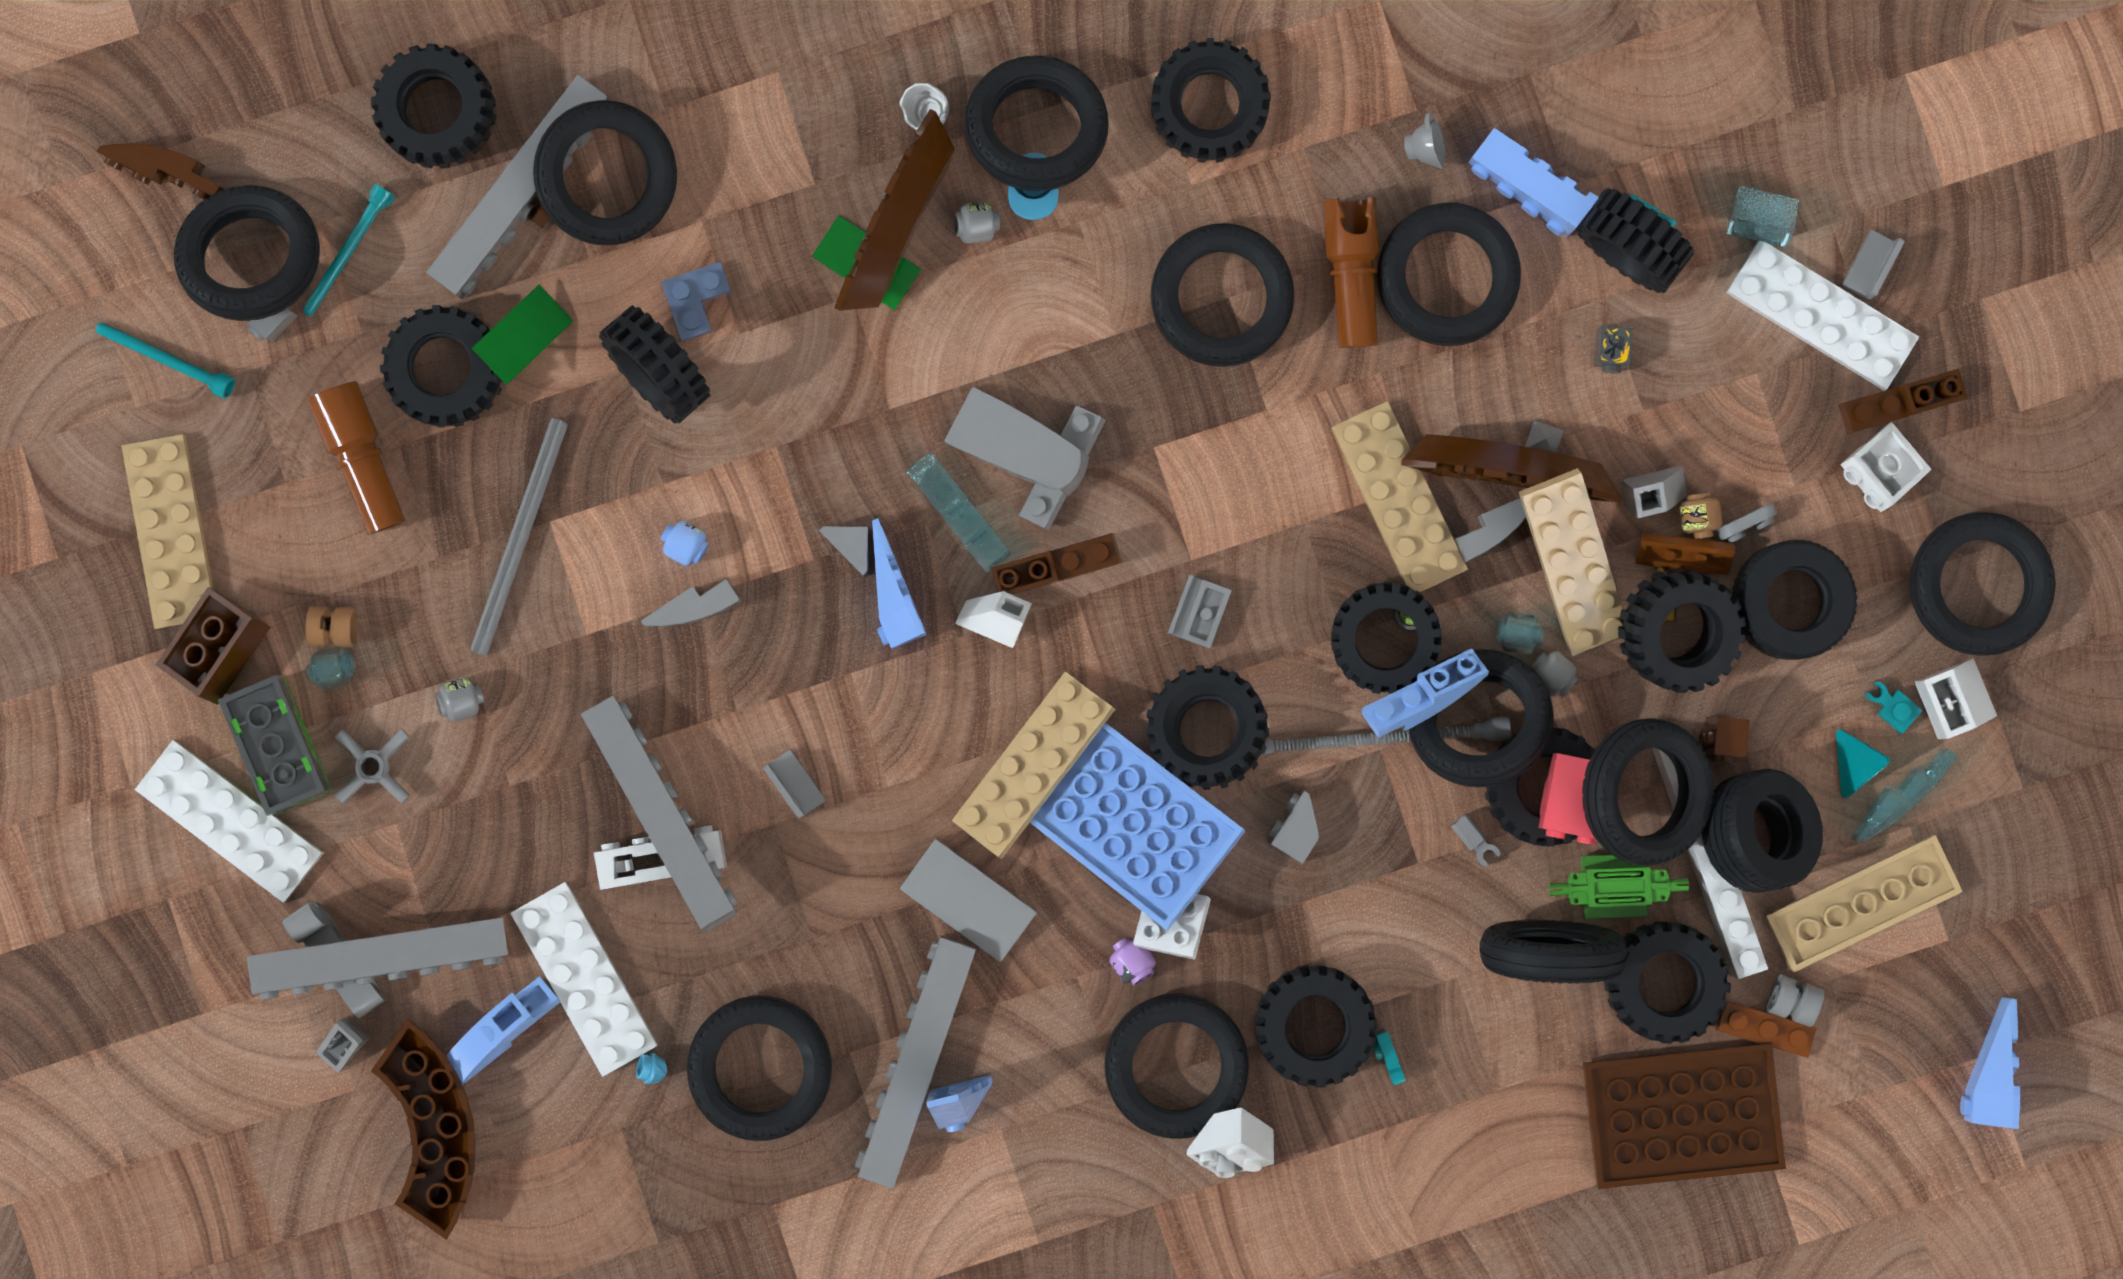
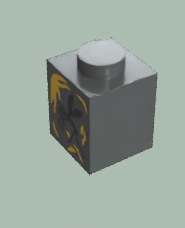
M1599 327L1596 333L1594 367H1602V372L1619 374L1621 369L1629 367L1633 328Z

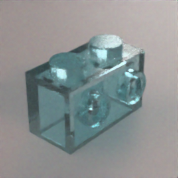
M1738 186L1732 201L1726 234L1788 247L1795 230L1800 200L1790 198L1784 194L1776 195L1759 191L1752 187Z

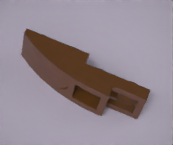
M133 143L99 146L97 150L98 153L106 157L103 163L119 171L122 170L123 166L134 171L131 177L146 185H149L151 180L161 185L165 177L166 181L180 188L183 187L184 183L195 188L192 194L203 200L219 191L225 190L221 186L200 176L205 165L182 153L152 145Z
M1956 369L1847 401L1838 406L1846 432L1851 434L1968 399L1960 371Z
M1110 533L992 567L991 570L997 591H1004L1013 595L1121 564L1122 560L1114 533Z

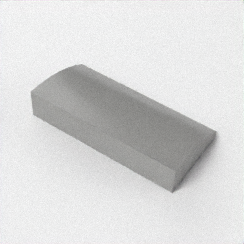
M937 838L900 887L901 891L999 962L1003 960L1037 913L1035 909Z

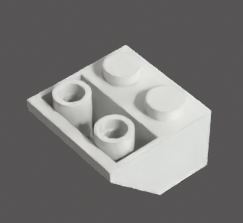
M1974 658L1914 681L1937 739L1952 738L1977 728L1997 717Z
M1241 1107L1215 1113L1187 1149V1156L1221 1178H1230L1235 1173L1243 1171L1256 1172L1261 1170L1262 1167L1274 1164L1273 1129Z

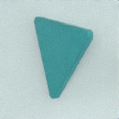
M1843 729L1836 731L1841 795L1843 798H1849L1888 766L1890 758Z

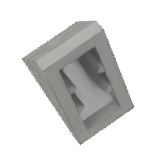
M823 526L819 530L864 577L869 573L870 529L868 527Z
M347 1016L335 1023L315 1053L339 1073L372 1036L350 1016Z

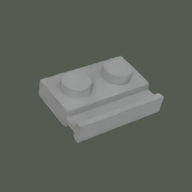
M1189 575L1168 634L1210 649L1232 590Z

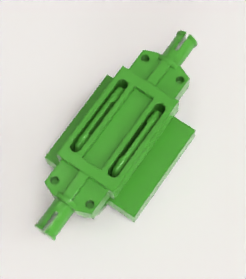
M1613 855L1581 856V872L1569 873L1567 883H1548L1549 889L1561 888V890H1548L1549 896L1568 895L1571 905L1583 904L1584 919L1648 917L1647 905H1652V902L1667 901L1670 891H1689L1688 885L1676 886V884H1689L1688 878L1669 879L1665 869L1651 870L1646 865L1631 864Z

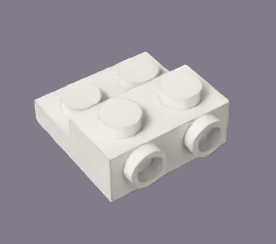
M1892 422L1884 426L1867 443L1859 447L1840 464L1844 469L1845 479L1850 484L1858 485L1865 493V503L1873 509H1878L1880 512L1894 505L1932 470Z

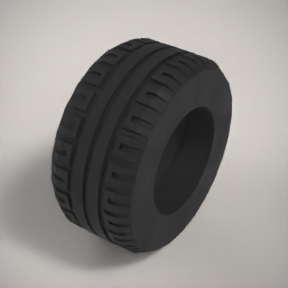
M1788 540L1769 545L1757 551L1756 554H1753L1745 562V565H1742L1741 570L1737 573V578L1734 580L1731 597L1738 599L1741 605V610L1737 611V613L1744 615L1746 625L1741 627V632L1746 634L1745 640H1748L1751 646L1753 645L1755 649L1760 650L1763 654L1777 659L1799 660L1825 653L1832 649V647H1835L1843 639V636H1846L1857 611L1855 610L1857 607V589L1848 566H1845V562L1840 560V557L1837 554L1835 555L1832 550L1812 541ZM1786 571H1799L1808 575L1817 585L1821 597L1820 611L1815 621L1809 626L1798 630L1780 626L1772 618L1767 607L1766 596L1771 581Z
M1773 769L1756 770L1732 776L1717 785L1714 789L1711 813L1701 834L1705 852L1718 874L1733 887L1751 893L1778 890L1803 881L1815 867L1823 843V826L1820 812L1808 790L1791 775ZM1756 808L1763 814L1770 829L1771 843L1768 854L1761 848L1755 836L1753 820Z

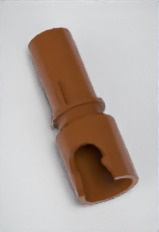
M1376 197L1340 202L1339 198L1323 201L1326 258L1333 263L1334 271H1330V277H1334L1338 348L1377 346L1374 274L1378 273L1377 268H1373V260L1379 254Z
M353 381L341 384L308 398L307 403L327 453L337 457L339 463L336 464V468L341 469L367 535L403 523L405 518L379 456L382 450L381 448H376L374 443L378 432L358 382Z

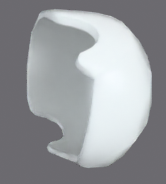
M915 83L905 90L900 100V107L903 110L905 121L915 130L919 128L930 109L936 111L943 125L949 113L947 97L943 91L929 83Z

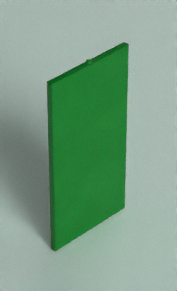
M838 215L811 257L843 278H846L856 261L854 258L867 233ZM903 257L891 288L882 303L895 311L920 273L921 268Z
M539 284L480 339L472 349L507 385L562 333L573 320Z

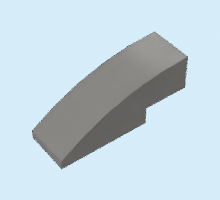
M1521 498L1479 515L1478 519L1482 528L1454 540L1464 562L1485 553L1503 541L1526 518Z
M725 579L703 595L699 593L696 587L692 586L642 619L641 622L645 627L686 625L723 613L743 601L729 580Z

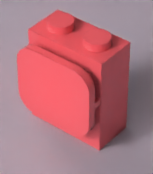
M1558 753L1552 754L1549 775L1543 791L1538 827L1546 829L1545 836L1565 839V833L1577 835V842L1596 846L1597 840L1587 824L1582 802V786L1589 759Z

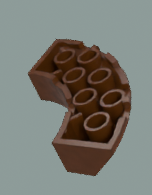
M932 109L928 111L914 136L916 138L913 140L910 148H907L896 172L894 171L884 191L886 194L871 218L866 232L869 234L864 236L854 258L856 261L849 275L845 278L834 308L839 311L876 308L881 305L891 288L896 272L921 217L947 172L955 148L936 111Z
M1426 434L1401 461L1402 466L1441 477L1469 480L1479 479L1520 488H1530L1578 468L1582 473L1590 500L1616 503L1621 501V495L1600 463L1535 448L1479 439Z
M407 1019L371 1070L373 1074L389 1087L397 1100L400 1101L408 1118L412 1161L406 1182L395 1205L447 1240L461 1216L472 1184L476 1144L474 1122L465 1090L451 1062L439 1046L421 1028Z

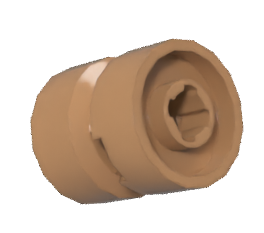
M310 606L308 608L306 617V640L308 646L328 647L330 642H333L335 647H355L358 635L356 608L336 607L334 611H331L329 607Z

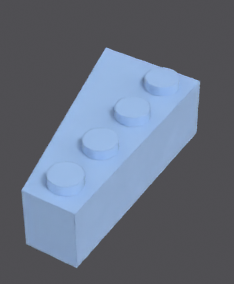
M1494 128L1468 162L1473 166L1471 168L1472 172L1483 180L1489 178L1498 185L1496 189L1503 196L1509 199L1514 197L1522 203L1521 208L1530 216L1536 218L1538 215L1548 222L1546 227L1558 236L1564 234L1568 237L1584 219L1599 197L1592 192H1589L1587 196L1583 195L1576 187L1577 182L1567 176L1566 178L1562 176L1556 177L1553 175L1554 170L1551 168V165L1536 157L1533 160L1527 157L1529 155L1527 149Z

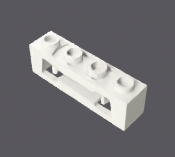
M712 825L694 828V834H700L708 848L703 853L709 863L715 861L719 869L727 867L721 830L713 831ZM649 836L632 839L633 846L621 848L620 842L601 845L602 851L594 852L600 890L671 877L666 866L663 865L637 870L635 875L618 878V873L634 870L632 859L618 861V856L632 854V857L658 853Z

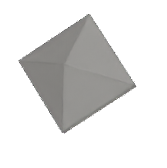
M1534 420L1525 447L1556 453L1564 430Z

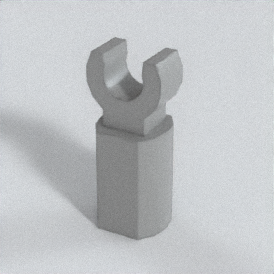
M1467 813L1450 826L1470 851L1473 849L1476 851L1477 862L1483 867L1488 866V863L1483 858L1485 851L1491 850L1496 857L1501 855L1500 850L1495 845L1486 843L1485 839L1487 837Z

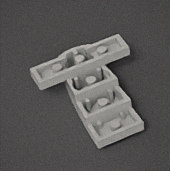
M972 387L944 442L1010 475L1034 483L1035 485L1019 516L1049 531L1065 498L1083 480L1088 466V454L1106 420L1076 405L1061 435H1058L1021 411Z

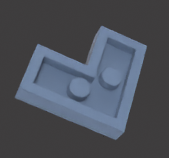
M717 262L662 281L681 340L684 342L712 332L702 303L731 293L722 263Z

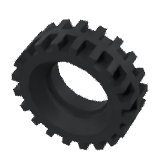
M1207 38L1206 42L1196 43L1195 40L1188 42V46L1181 50L1177 48L1173 51L1172 56L1162 63L1157 77H1155L1151 96V113L1157 126L1156 130L1159 135L1162 134L1167 141L1166 144L1171 149L1174 147L1185 158L1190 156L1198 159V162L1205 163L1206 160H1216V163L1223 162L1225 158L1231 156L1235 158L1244 149L1250 148L1264 128L1271 101L1267 75H1264L1261 71L1260 62L1257 59L1253 60L1248 55L1247 49L1244 47L1238 49L1232 46V41L1225 40L1224 43L1214 42V38ZM1206 74L1222 76L1230 81L1237 91L1239 98L1238 113L1232 122L1223 128L1215 130L1200 129L1190 123L1183 113L1181 104L1182 92L1188 83L1198 76Z
M432 305V309L423 310L420 308L415 310V315L408 319L403 317L399 321L401 325L395 332L390 331L388 337H390L387 347L382 348L381 352L384 355V363L380 365V372L384 374L385 383L383 385L385 390L392 396L394 404L400 407L407 415L424 424L445 428V426L459 427L463 426V423L466 421L477 420L480 418L479 414L485 409L489 410L493 406L492 400L496 394L500 395L502 388H500L501 379L472 349L490 331L488 326L474 315L453 306L446 308L440 305ZM440 337L452 338L461 343L467 350L471 362L470 374L464 385L455 392L445 395L431 394L424 390L416 380L413 369L415 356L419 349L428 341Z
M631 305L599 332V338L603 341L601 344L608 351L609 354L607 355L610 360L618 366V371L624 374L632 388L634 387L640 393V396L651 404L655 411H660L663 417L667 420L670 419L672 423H681L711 396L709 393L710 388L705 384L706 379L698 372L699 368L689 359L687 356L689 354L676 343V339L669 335L659 322L656 323L649 313L646 312L644 314L641 308H635L634 305Z
M1198 665L1195 666L1196 670L1186 672L1183 669L1178 672L1179 677L1172 681L1167 679L1163 683L1165 687L1160 694L1155 692L1152 697L1154 704L1151 710H1147L1146 715L1149 719L1148 727H1146V735L1149 737L1151 744L1149 746L1161 766L1187 786H1200L1203 790H1211L1213 786L1229 787V782L1236 779L1240 782L1245 778L1244 774L1250 768L1254 770L1258 766L1257 760L1259 756L1265 754L1267 749L1265 746L1266 737H1269L1267 712L1252 685L1240 678L1238 673L1234 671L1227 672L1221 666L1214 665L1213 669ZM1205 701L1220 702L1229 707L1235 715L1237 722L1236 738L1231 746L1221 754L1211 757L1198 756L1187 750L1182 743L1180 735L1181 721L1186 712L1197 703Z
M1553 727L1550 740L1540 758L1552 757L1553 753L1590 760L1595 748H1592L1582 736H1578L1564 728ZM1518 733L1513 735V737L1506 743H1503L1499 747V750L1503 749L1508 744H1510L1516 738ZM1521 775L1506 783L1487 787L1485 797L1489 801L1492 816L1501 824L1500 827L1504 831L1509 832L1516 839L1533 845L1550 847L1571 843L1572 840L1578 837L1577 835L1565 833V839L1545 836L1546 829L1538 828L1540 815L1532 812L1525 806L1519 795Z

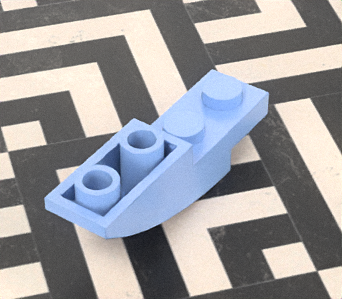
M1471 648L1418 674L1416 682L1363 707L1362 715L1378 738L1400 727L1406 731L1429 719L1461 698L1488 675L1489 671Z
M540 976L516 995L511 993L496 1005L446 1055L462 1085L512 1046L511 1041L560 1003L559 999Z

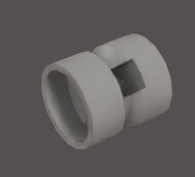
M1780 974L1771 989L1767 1003V1012L1783 1018L1791 1015L1792 1021L1812 1027L1823 1004L1824 989L1807 983L1799 986L1798 980Z

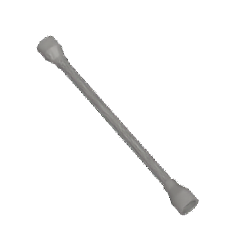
M1509 716L1492 717L1481 723H1473L1470 727L1466 725V727L1458 726L1457 728L1454 726V728L1446 727V729L1445 727H1442V729L1439 727L1437 729L1443 740L1446 738L1454 739V737L1455 739L1458 737L1469 738L1470 736L1474 739L1482 738L1493 742L1511 739ZM1399 730L1398 732L1392 731L1379 738L1375 733H1366V735L1365 733L1362 735L1359 733L1358 735L1350 734V736L1347 734L1346 736L1338 735V737L1337 735L1334 737L1323 736L1322 738L1319 736L1318 738H1292L1290 740L1279 739L1278 741L1266 739L1265 746L1267 749L1265 754L1260 756L1272 754V752H1278V750L1285 752L1286 750L1290 751V749L1298 751V749L1306 750L1307 748L1310 750V748L1318 749V747L1325 749L1326 747L1330 748V746L1331 748H1334V746L1336 748L1338 746L1346 747V745L1348 747L1350 745L1358 746V744L1359 746H1362V744L1365 746L1366 744L1370 745V743L1371 745H1374V743L1376 745L1378 743L1386 744V742L1387 744H1390V742L1398 743V741L1399 743H1402V741L1405 743L1406 741L1410 742L1411 738L1409 730H1406V732Z

